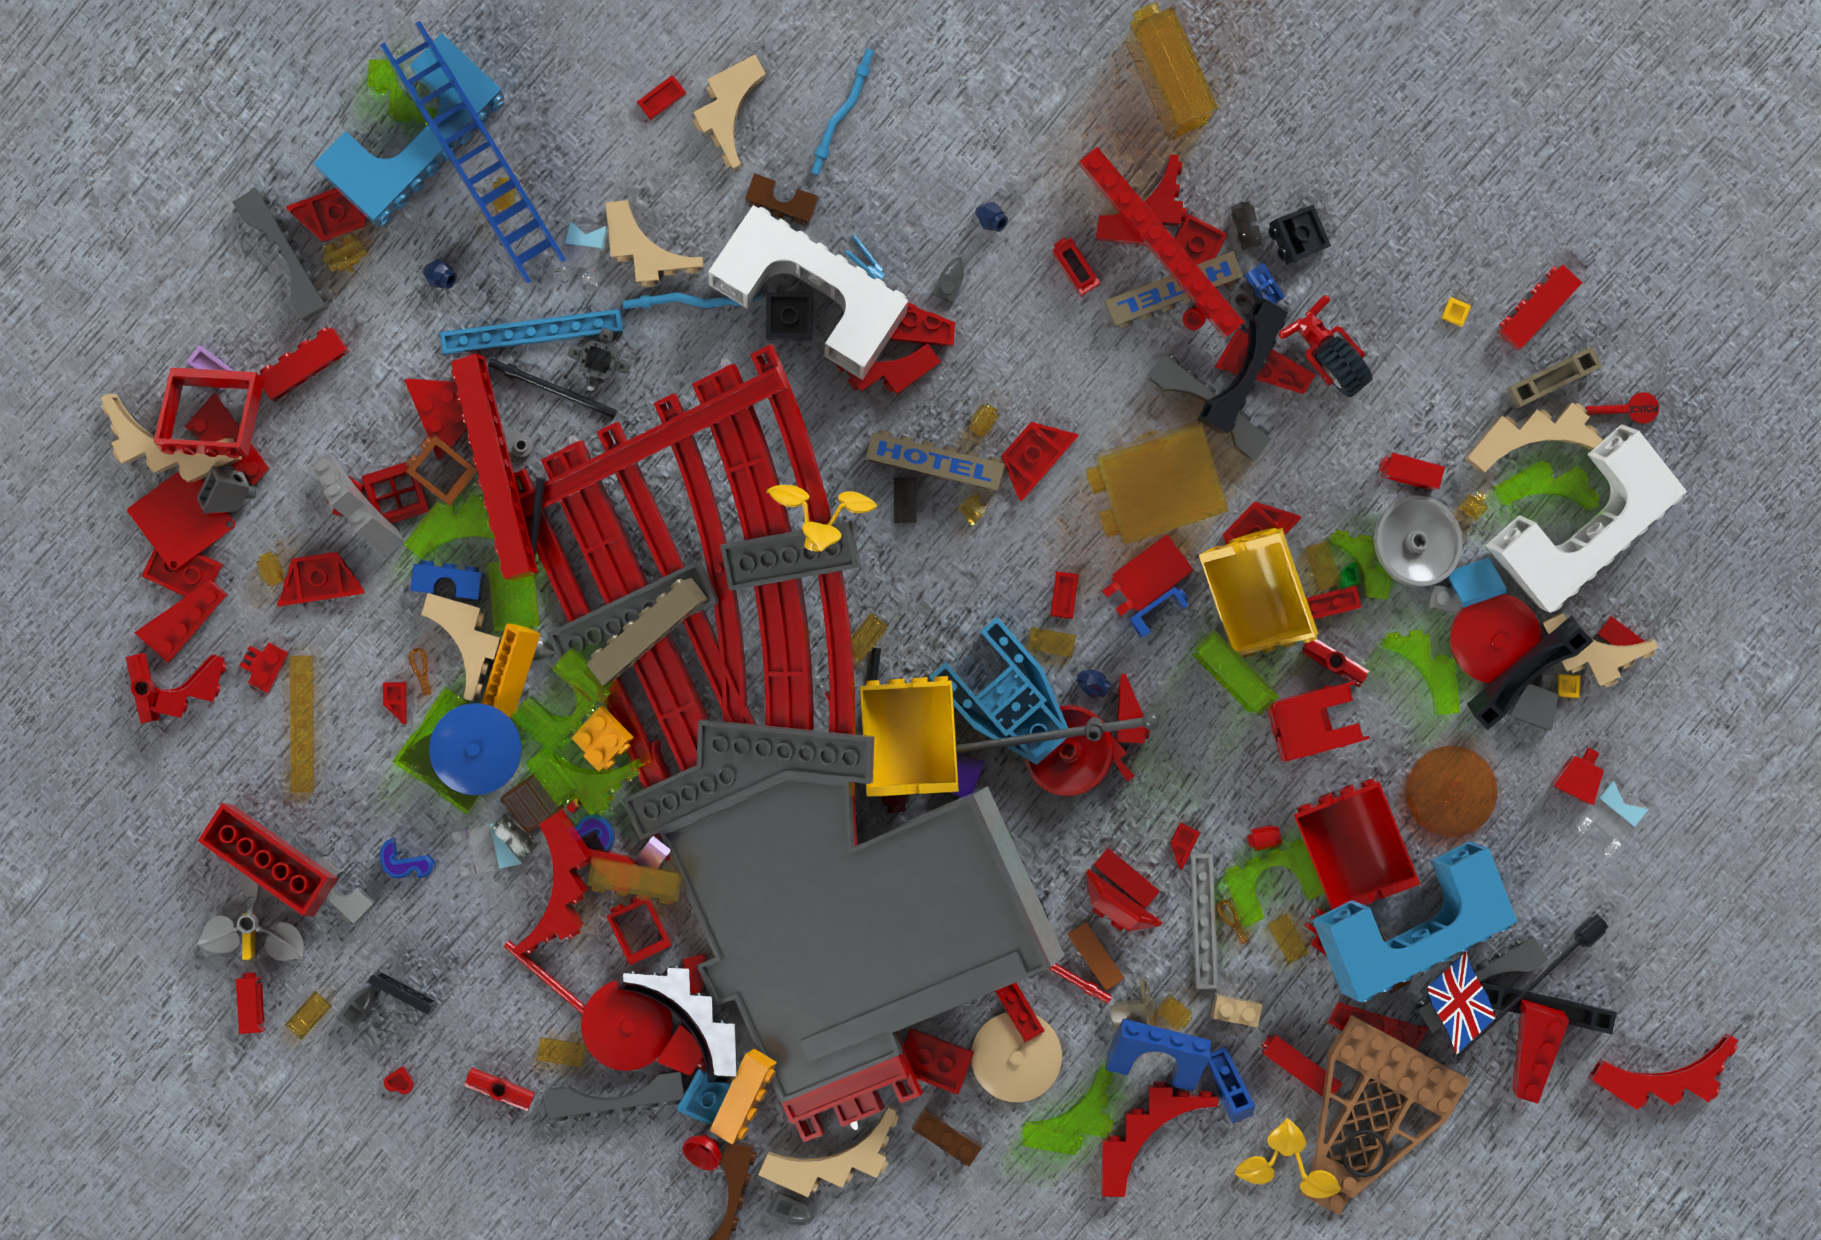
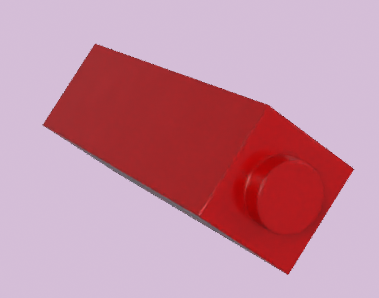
M1275 1033L1272 1036L1267 1035L1260 1045L1262 1047L1261 1052L1323 1097L1326 1070ZM1334 1076L1332 1077L1330 1092L1336 1094L1343 1083Z

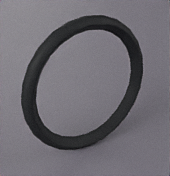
M1358 1130L1346 1138L1341 1148V1160L1344 1167L1351 1174L1358 1177H1369L1377 1174L1385 1166L1388 1159L1386 1141L1380 1134L1372 1130ZM1363 1134L1376 1137L1381 1142L1384 1151L1381 1163L1370 1172H1358L1352 1169L1347 1163L1345 1155L1349 1142L1356 1136Z

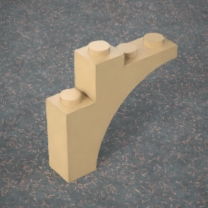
M756 55L707 79L709 86L706 89L711 99L716 98L717 100L693 112L696 118L692 121L697 131H703L705 136L714 132L711 138L717 148L721 146L725 153L721 157L726 167H732L733 171L742 168L736 153L734 140L738 112L748 94L756 85L767 78Z
M628 200L606 202L611 258L616 259L618 263L629 262L630 258H634L637 284H642V287H654L656 282H660V273H663L664 276H675L677 271H686V274L700 273V269H705L703 257L676 255L650 241L636 224Z
M428 593L421 615L441 625L458 645L466 670L464 699L475 701L476 697L480 698L483 684H480L482 675L486 676L490 663L486 662L487 658L495 660L502 638L477 631L478 626H482L485 614L482 613V608Z
M1560 612L1542 621V624L1549 635L1567 618L1563 612ZM1654 639L1626 646L1609 645L1593 640L1594 642L1577 656L1561 662L1567 672L1571 670L1572 673L1585 668L1584 663H1588L1598 685H1605L1607 688L1618 682L1617 678L1621 677L1617 669L1621 666L1623 670L1634 665L1633 660L1641 656L1643 659L1649 658L1656 654L1654 650L1659 647Z

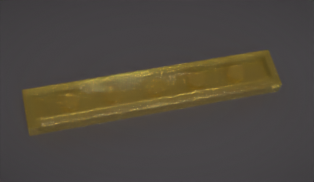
M313 655L290 656V792H315Z

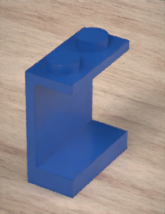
M1176 587L1169 589L1127 619L1140 638L1145 637L1151 632L1141 616L1172 595L1181 609L1188 606L1186 603L1188 597L1181 588L1178 590Z

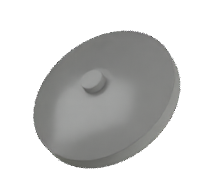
M1410 496L1394 502L1382 513L1374 532L1375 552L1381 566L1393 579L1404 585L1426 587L1436 584L1447 578L1454 571L1461 557L1463 540L1460 526L1452 512L1433 498Z

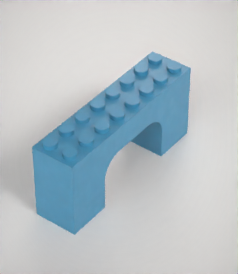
M441 33L433 43L485 125L492 111L496 113L504 104L502 102L504 100L502 90ZM429 47L410 64L414 76L437 62ZM441 67L419 80L431 92L450 82ZM453 87L437 96L440 100V108L436 117L462 102ZM466 107L436 124V127L445 140L473 123L474 120ZM427 125L399 155L389 159H381L371 155L345 131L314 162V165L326 180L379 228L381 225L386 226L393 219L392 214L397 209H403L409 202L408 198L413 192L417 194L424 187L425 184L423 182L429 176L431 178L434 177L441 169L439 166L445 160L449 161V158ZM475 129L448 144L454 155L457 152L455 149L460 144L465 145L471 139V133Z
M1468 841L1431 860L1443 892L1441 909L1432 919L1390 940L1384 941L1382 939L1370 907L1353 900L1313 919L1312 921L1341 993L1358 1002H1367L1373 998V995L1389 991L1393 988V985L1399 982L1409 981L1413 978L1414 974L1428 971L1433 967L1432 965L1448 961L1452 958L1453 954L1467 951L1472 948L1473 944L1487 941L1492 937L1491 935L1507 931L1511 928L1512 924L1518 922L1489 848Z

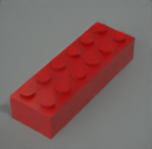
M221 803L198 839L199 843L302 916L314 917L338 880L336 876L233 804Z

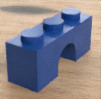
M420 560V564L413 565L410 591L436 594L439 581L444 578H451L456 584L455 597L481 600L484 573H480L477 567L465 566V570H458L455 564L443 563V567H436L432 561Z

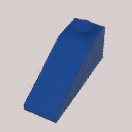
M1223 1047L1211 1052L1207 1064L1222 1104L1232 1124L1253 1116L1255 1104L1227 1048Z

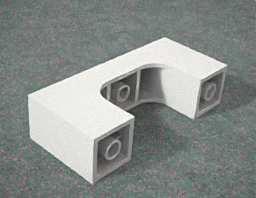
M753 205L708 271L709 286L748 309L764 283L770 277L785 273L799 278L836 301L844 312L842 319L825 343L824 357L863 380L905 317L908 306L906 296L898 290L892 291L887 288L886 283L878 278L874 280L869 277L868 273L861 267L851 266L843 256L839 254L835 256L830 253L829 249L822 243L818 242L816 244L812 242L804 232L794 231L786 221L773 218L771 213L765 208H757Z
M1621 424L1587 454L1608 480L1610 498L1607 505L1565 543L1554 546L1536 522L1519 515L1486 544V547L1535 606L1549 613L1560 609L1563 602L1569 596L1578 593L1580 587L1586 581L1592 580L1597 575L1598 570L1610 564L1616 554L1627 549L1635 537L1645 533L1648 530V526L1654 520L1662 518L1665 511L1671 505L1677 504L1687 492L1639 430Z

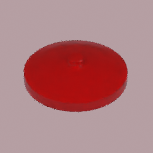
M1504 593L1476 604L1462 607L1459 610L1450 629V649L1456 663L1465 673L1478 681L1492 683L1541 641V629L1536 615L1527 604L1512 595Z
M1059 706L1068 728L1086 726V723L1092 717L1101 719L1092 711L1080 706ZM1103 732V735L1097 741L1089 740L1086 735L1069 737L1037 765L1024 758V761L1032 779L1044 790L1064 797L1079 796L1090 792L1106 778L1113 763L1114 742L1111 732Z
M617 980L608 982L598 988L586 1002L581 1016V1034L586 1048L596 1060L615 1070L631 1071L651 1064L662 1054L669 1043L672 1033V1015L667 1007L638 993L617 990Z

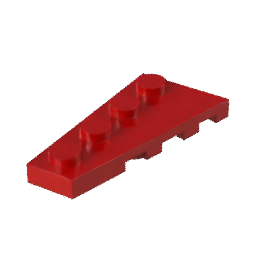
M1239 328L1236 330L1214 366L1215 368L1235 374L1239 373L1248 348V334ZM1271 349L1265 358L1266 364L1259 371L1256 380L1305 394L1316 374L1276 350Z
M215 392L185 426L201 441L212 442L233 438L234 442L237 443L240 430L239 425ZM251 443L248 457L241 456L242 459L231 464V466L236 471L242 472L245 478L256 486L270 470V467Z
M209 580L134 633L169 663L224 601L228 594L215 582Z
M1339 1002L1336 1003L1326 1022L1343 1031L1351 1015L1416 1050L1428 1028L1414 1025Z

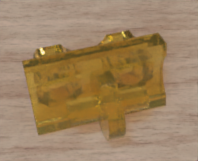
M349 234L342 239L345 244L344 247L337 249L334 243L323 247L325 256L322 259L331 272L337 269L340 272L348 269L352 274L355 272L353 265L360 262L359 258L368 255L360 240H357L353 234Z

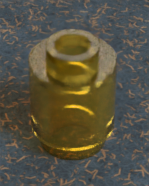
M506 177L497 178V182L492 183V190L510 179ZM515 188L492 201V205H495V211H503L515 204Z
M988 403L985 406L980 404L969 421L968 429L981 438L985 434L988 435L999 418L996 414L998 410Z
M267 552L258 556L260 560L256 561L263 582H266L268 587L285 580L283 577L285 573L277 554L273 555L272 552Z

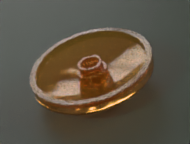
M1442 746L1428 751L1414 763L1406 780L1405 795L1411 814L1422 827L1441 836L1457 837L1477 830L1489 819L1497 800V783L1491 767L1479 754L1464 747Z

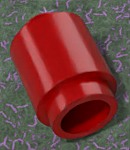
M1268 825L1250 829V834L1247 835L1249 848L1253 847L1254 851L1277 847V844L1282 843L1278 826Z

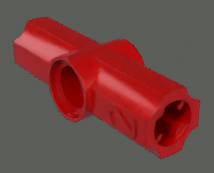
M1318 639L1305 643L1301 650L1302 654L1324 666L1327 670L1334 672L1349 682L1354 681V685L1359 688L1368 676L1369 670ZM1333 655H1337L1340 658L1341 663L1337 668H1333L1329 663Z
M146 653L125 657L131 680V693L135 697L140 724L161 720L160 713L150 710L156 686L152 681ZM142 682L148 686V691L144 695L139 692V685Z
M471 1067L464 1086L486 1094L494 1100L503 1101L525 1111L529 1110L535 1092L513 1084L505 1078L496 1077L474 1067ZM500 1083L504 1085L505 1093L502 1095L497 1094L494 1090L495 1084Z

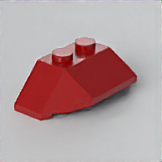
M1086 869L1085 876L1090 904L1094 906L1092 911L1098 916L1104 918L1106 915L1113 921L1110 924L1121 932L1123 929L1129 932L1162 925L1163 922L1090 869Z

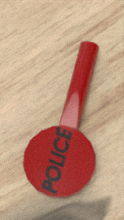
M1641 392L1632 396L1628 404L1586 406L1585 409L1587 410V415L1628 413L1629 417L1636 423L1645 424L1650 423L1657 417L1659 403L1652 394Z

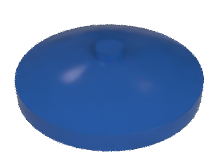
M466 704L449 711L435 726L430 739V759L438 777L451 789L468 795L487 794L504 786L517 771L522 756L521 737L513 721L501 710L486 704Z

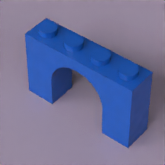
M1122 1019L1107 1052L1106 1070L1128 1075L1138 1056L1147 1052H1163L1176 1059L1172 1069V1086L1194 1091L1210 1059L1211 1040Z

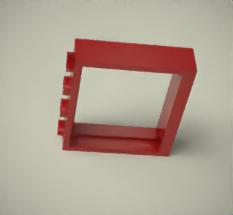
M170 367L154 438L155 445L162 453L169 455L176 452L188 456L205 454L209 457L226 455L234 459L239 458V456L248 457L264 381L257 372ZM183 386L248 389L237 443L171 439Z

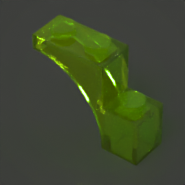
M369 59L367 86L370 90H373L374 94L385 95L387 91H390L388 115L395 122L408 123V119L417 120L419 124H427L415 103L406 97L400 89L396 73L389 61ZM425 107L433 120L437 115V111L435 108Z
M1337 529L1335 533H1329L1327 542L1344 549L1359 566L1363 578L1362 596L1384 601L1388 600L1392 577L1382 566L1375 565L1374 569H1371L1375 552L1374 541H1371V536L1358 534L1357 538L1351 537L1349 532Z

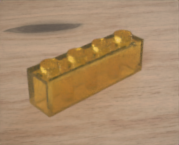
M592 857L587 886H591V890L605 893V889L614 890V894L627 897L628 893L637 894V899L649 901L651 897L659 898L660 903L673 904V901L678 902L683 873Z

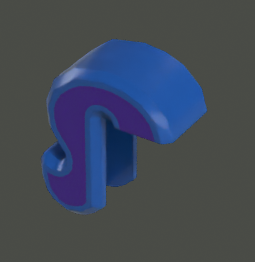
M589 814L583 817L575 828L581 838L596 832L606 852L614 845L615 832L613 826L602 815Z
M395 837L385 841L380 849L382 868L390 877L404 878L416 870V876L423 878L429 876L435 870L436 863L430 855L398 860Z

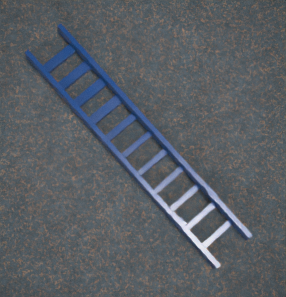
M421 21L415 23V26L423 37L424 43L396 60L385 42L379 46L525 283H529L531 279L523 268V263L549 247L553 249L560 262L565 261L566 258ZM429 47L437 62L407 80L399 64ZM441 67L450 82L420 99L416 94L417 90L413 83ZM453 87L462 102L432 120L423 105ZM466 107L474 122L444 140L436 124ZM478 127L486 142L456 159L448 144ZM490 147L498 161L468 179L460 164ZM502 167L510 180L480 197L473 184ZM515 188L521 200L492 217L486 205ZM527 208L534 219L504 237L497 225ZM539 227L546 239L516 256L510 244Z

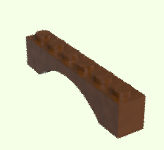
M737 1141L734 1144L726 1143L721 1165L728 1183L729 1200L727 1212L718 1230L709 1240H730L731 1231H736L739 1218H736L735 1214L737 1209H742L745 1199L741 1192L743 1187H748L751 1177L747 1170L749 1165H754L757 1152L753 1151L754 1145L741 1141Z

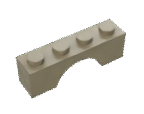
M1590 347L1506 388V391L1515 409L1601 368L1602 365L1593 347Z

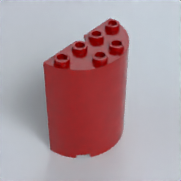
M1371 778L1361 782V786L1355 788L1353 784L1341 788L1340 793L1332 795V792L1320 796L1319 802L1312 805L1306 803L1297 807L1298 812L1294 814L1295 820L1332 910L1351 900L1362 905H1368L1376 900L1420 885L1379 781Z

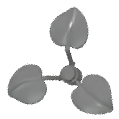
M245 874L242 875L240 881L241 891L247 897L255 896L247 914L238 919L237 927H234L233 920L227 916L213 917L205 925L198 941V946L207 951L228 953L235 950L241 942L240 935L236 931L240 930L242 933H250L256 930L257 932L261 931L271 934L265 941V948L272 958L286 961L300 959L304 954L302 935L291 923L280 922L275 926L274 931L259 926V919L253 914V910L259 901V896L269 898L273 894Z

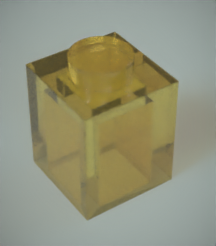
M1170 993L1155 1010L1158 1015L1177 1030L1180 1027L1184 1029L1192 1019L1190 1017L1192 1012Z

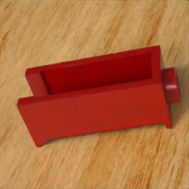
M1064 237L1053 244L1055 248L1051 253L1081 298L1093 288L1101 285V282L1083 257L1072 237L1068 240ZM1070 248L1090 277L1082 284L1062 255L1063 252Z
M256 972L242 973V977L236 979L239 1034L262 1033L266 1030L263 1026V1023H265L263 982H260L263 976H256Z

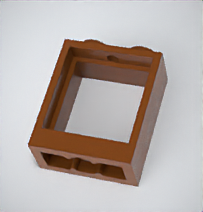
M433 434L431 438L427 436L419 447L422 450L418 455L413 454L405 464L408 466L406 472L450 506L477 473L478 469ZM435 445L439 446L465 467L445 493L415 471Z

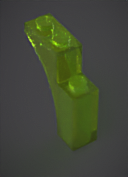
M1540 460L1491 487L1502 507L1520 498L1535 494L1562 496L1576 502L1587 511L1600 506L1598 503L1600 498L1593 488L1590 489L1586 482L1589 480L1587 474L1583 469H1579L1578 466L1553 478L1552 474L1554 472L1550 464Z
M1423 630L1409 631V636H1400V632L1386 633L1387 638H1381V647L1401 654L1417 667L1429 687L1434 715L1460 713L1455 658L1448 659V655L1434 656L1435 660H1432L1429 634H1423Z

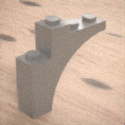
M328 453L313 466L325 489L323 492L330 505L348 518L355 533L386 556H389L404 543L397 528L383 517L363 496L331 453Z

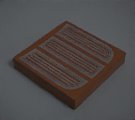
M536 771L500 797L526 834L537 828L543 820L564 808L539 771Z

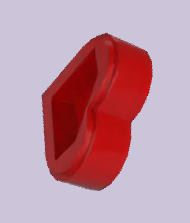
M403 1065L384 1079V1087L390 1092L398 1091L401 1094H408L413 1090L414 1082Z

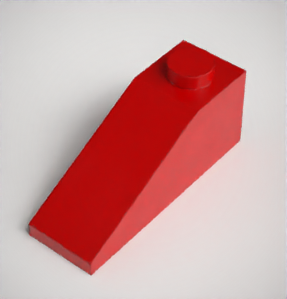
M1119 674L1117 721L1142 718L1144 715L1126 674ZM1144 726L1116 730V741L1145 743V739H1149L1150 730Z

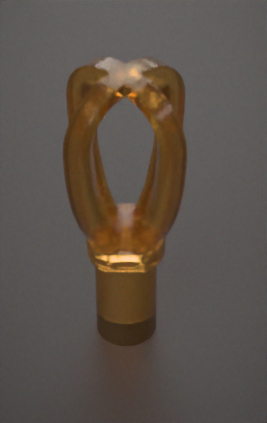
M422 648L412 649L409 653L410 664L420 682L423 696L430 695L432 692L428 681L426 653ZM415 652L421 654L423 674L417 668L414 659Z
M1227 899L1219 901L1216 904V910L1220 917L1235 932L1241 944L1249 941L1232 903ZM1222 904L1228 905L1234 917V924L1222 912Z

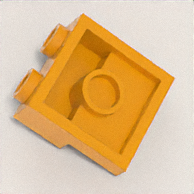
M600 706L572 737L573 741L585 752L584 757L598 772L603 770L609 771L616 764L615 759L619 754L623 755L631 747L629 743L634 738L604 706Z

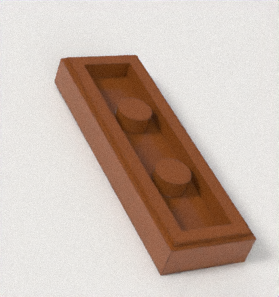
M1086 921L1067 934L1106 991L1124 979V976Z

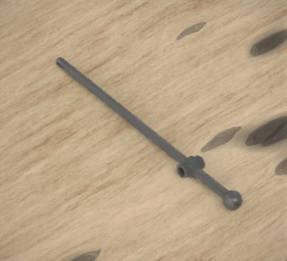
M1147 712L1142 718L1102 723L1101 719L1092 717L1086 723V726L956 745V754L1086 735L1091 741H1097L1103 735V732L1143 726L1148 730L1156 729L1159 726L1158 715L1154 712Z

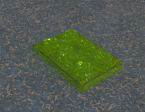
M500 562L488 563L494 631L505 630L507 623L527 628L540 627L535 574L515 581L504 579L500 572Z

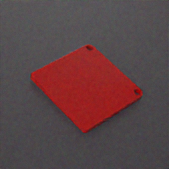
M179 471L127 508L129 515L167 566L173 571L181 568L236 526L235 521L228 512L203 513L197 496L204 480L187 482L181 477ZM232 521L233 526L227 527V522ZM172 562H177L176 568L171 567Z

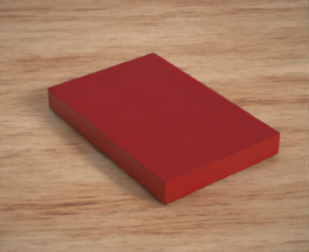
M154 548L141 577L186 597L209 580L216 582L224 564L200 553L181 568L173 571ZM172 562L171 567L176 568L177 562Z
M910 1028L904 1043V1049L916 1079L959 1095L974 1051Z

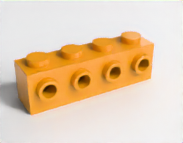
M752 1049L745 1054L736 1073L737 1077L732 1081L710 1128L711 1132L731 1144L745 1138L749 1131L747 1125L758 1112L756 1106L766 1095L767 1090H765V1087L775 1076L776 1071H774V1068L777 1064L776 1061L756 1049Z

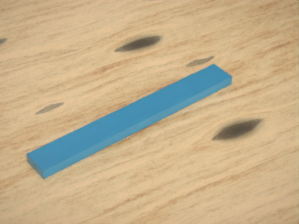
M615 309L440 332L443 355L597 336L603 328L613 330V333L623 332L621 310Z

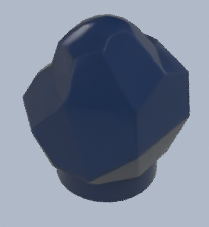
M995 202L981 204L975 210V215L983 229L1000 232L1008 222V217Z
M436 260L427 264L423 269V274L432 287L450 289L456 282L457 274L444 261Z
M1089 669L1083 670L1077 675L1079 687L1090 698L1096 696L1103 698L1110 688V681L1106 680L1102 672Z

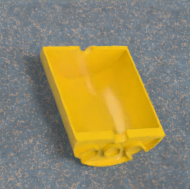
M1272 528L1230 540L1227 545L1215 546L1199 554L1230 646L1239 656L1242 655L1243 658L1254 656L1257 651L1262 650L1263 653L1271 652L1278 645L1288 648L1300 640L1308 643L1317 639L1318 631L1282 528L1278 530Z
M948 676L934 677V681L929 682L927 677L911 678V683H905V678L888 680L889 684H880L879 680L866 681V686H860L863 735L875 736L873 783L866 784L867 797L959 792L952 681H948Z

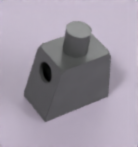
M212 466L197 499L203 513L238 511L244 499H254L256 497V487L249 486L242 472Z
M1540 674L1536 686L1528 684L1517 696L1507 715L1551 731L1558 701V694L1548 691L1553 678Z

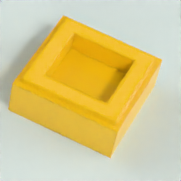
M1450 297L1441 319L1463 327L1471 305Z
M1557 674L1556 694H1558V697L1580 698L1581 675Z

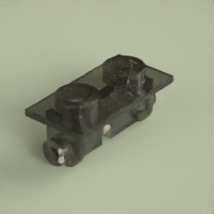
M1250 201L1232 206L1231 216L1236 225L1237 239L1239 244H1241L1242 251L1250 247L1261 246L1262 237L1259 226H1251L1250 224L1257 221L1254 205H1251Z
M506 813L491 827L494 829L493 833L504 843L509 838L513 840L508 847L519 857L526 858L538 845L533 836L525 832L518 826L517 821Z

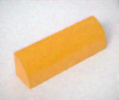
M506 624L481 704L493 706L504 712L509 718H514L541 635L539 632L516 624Z

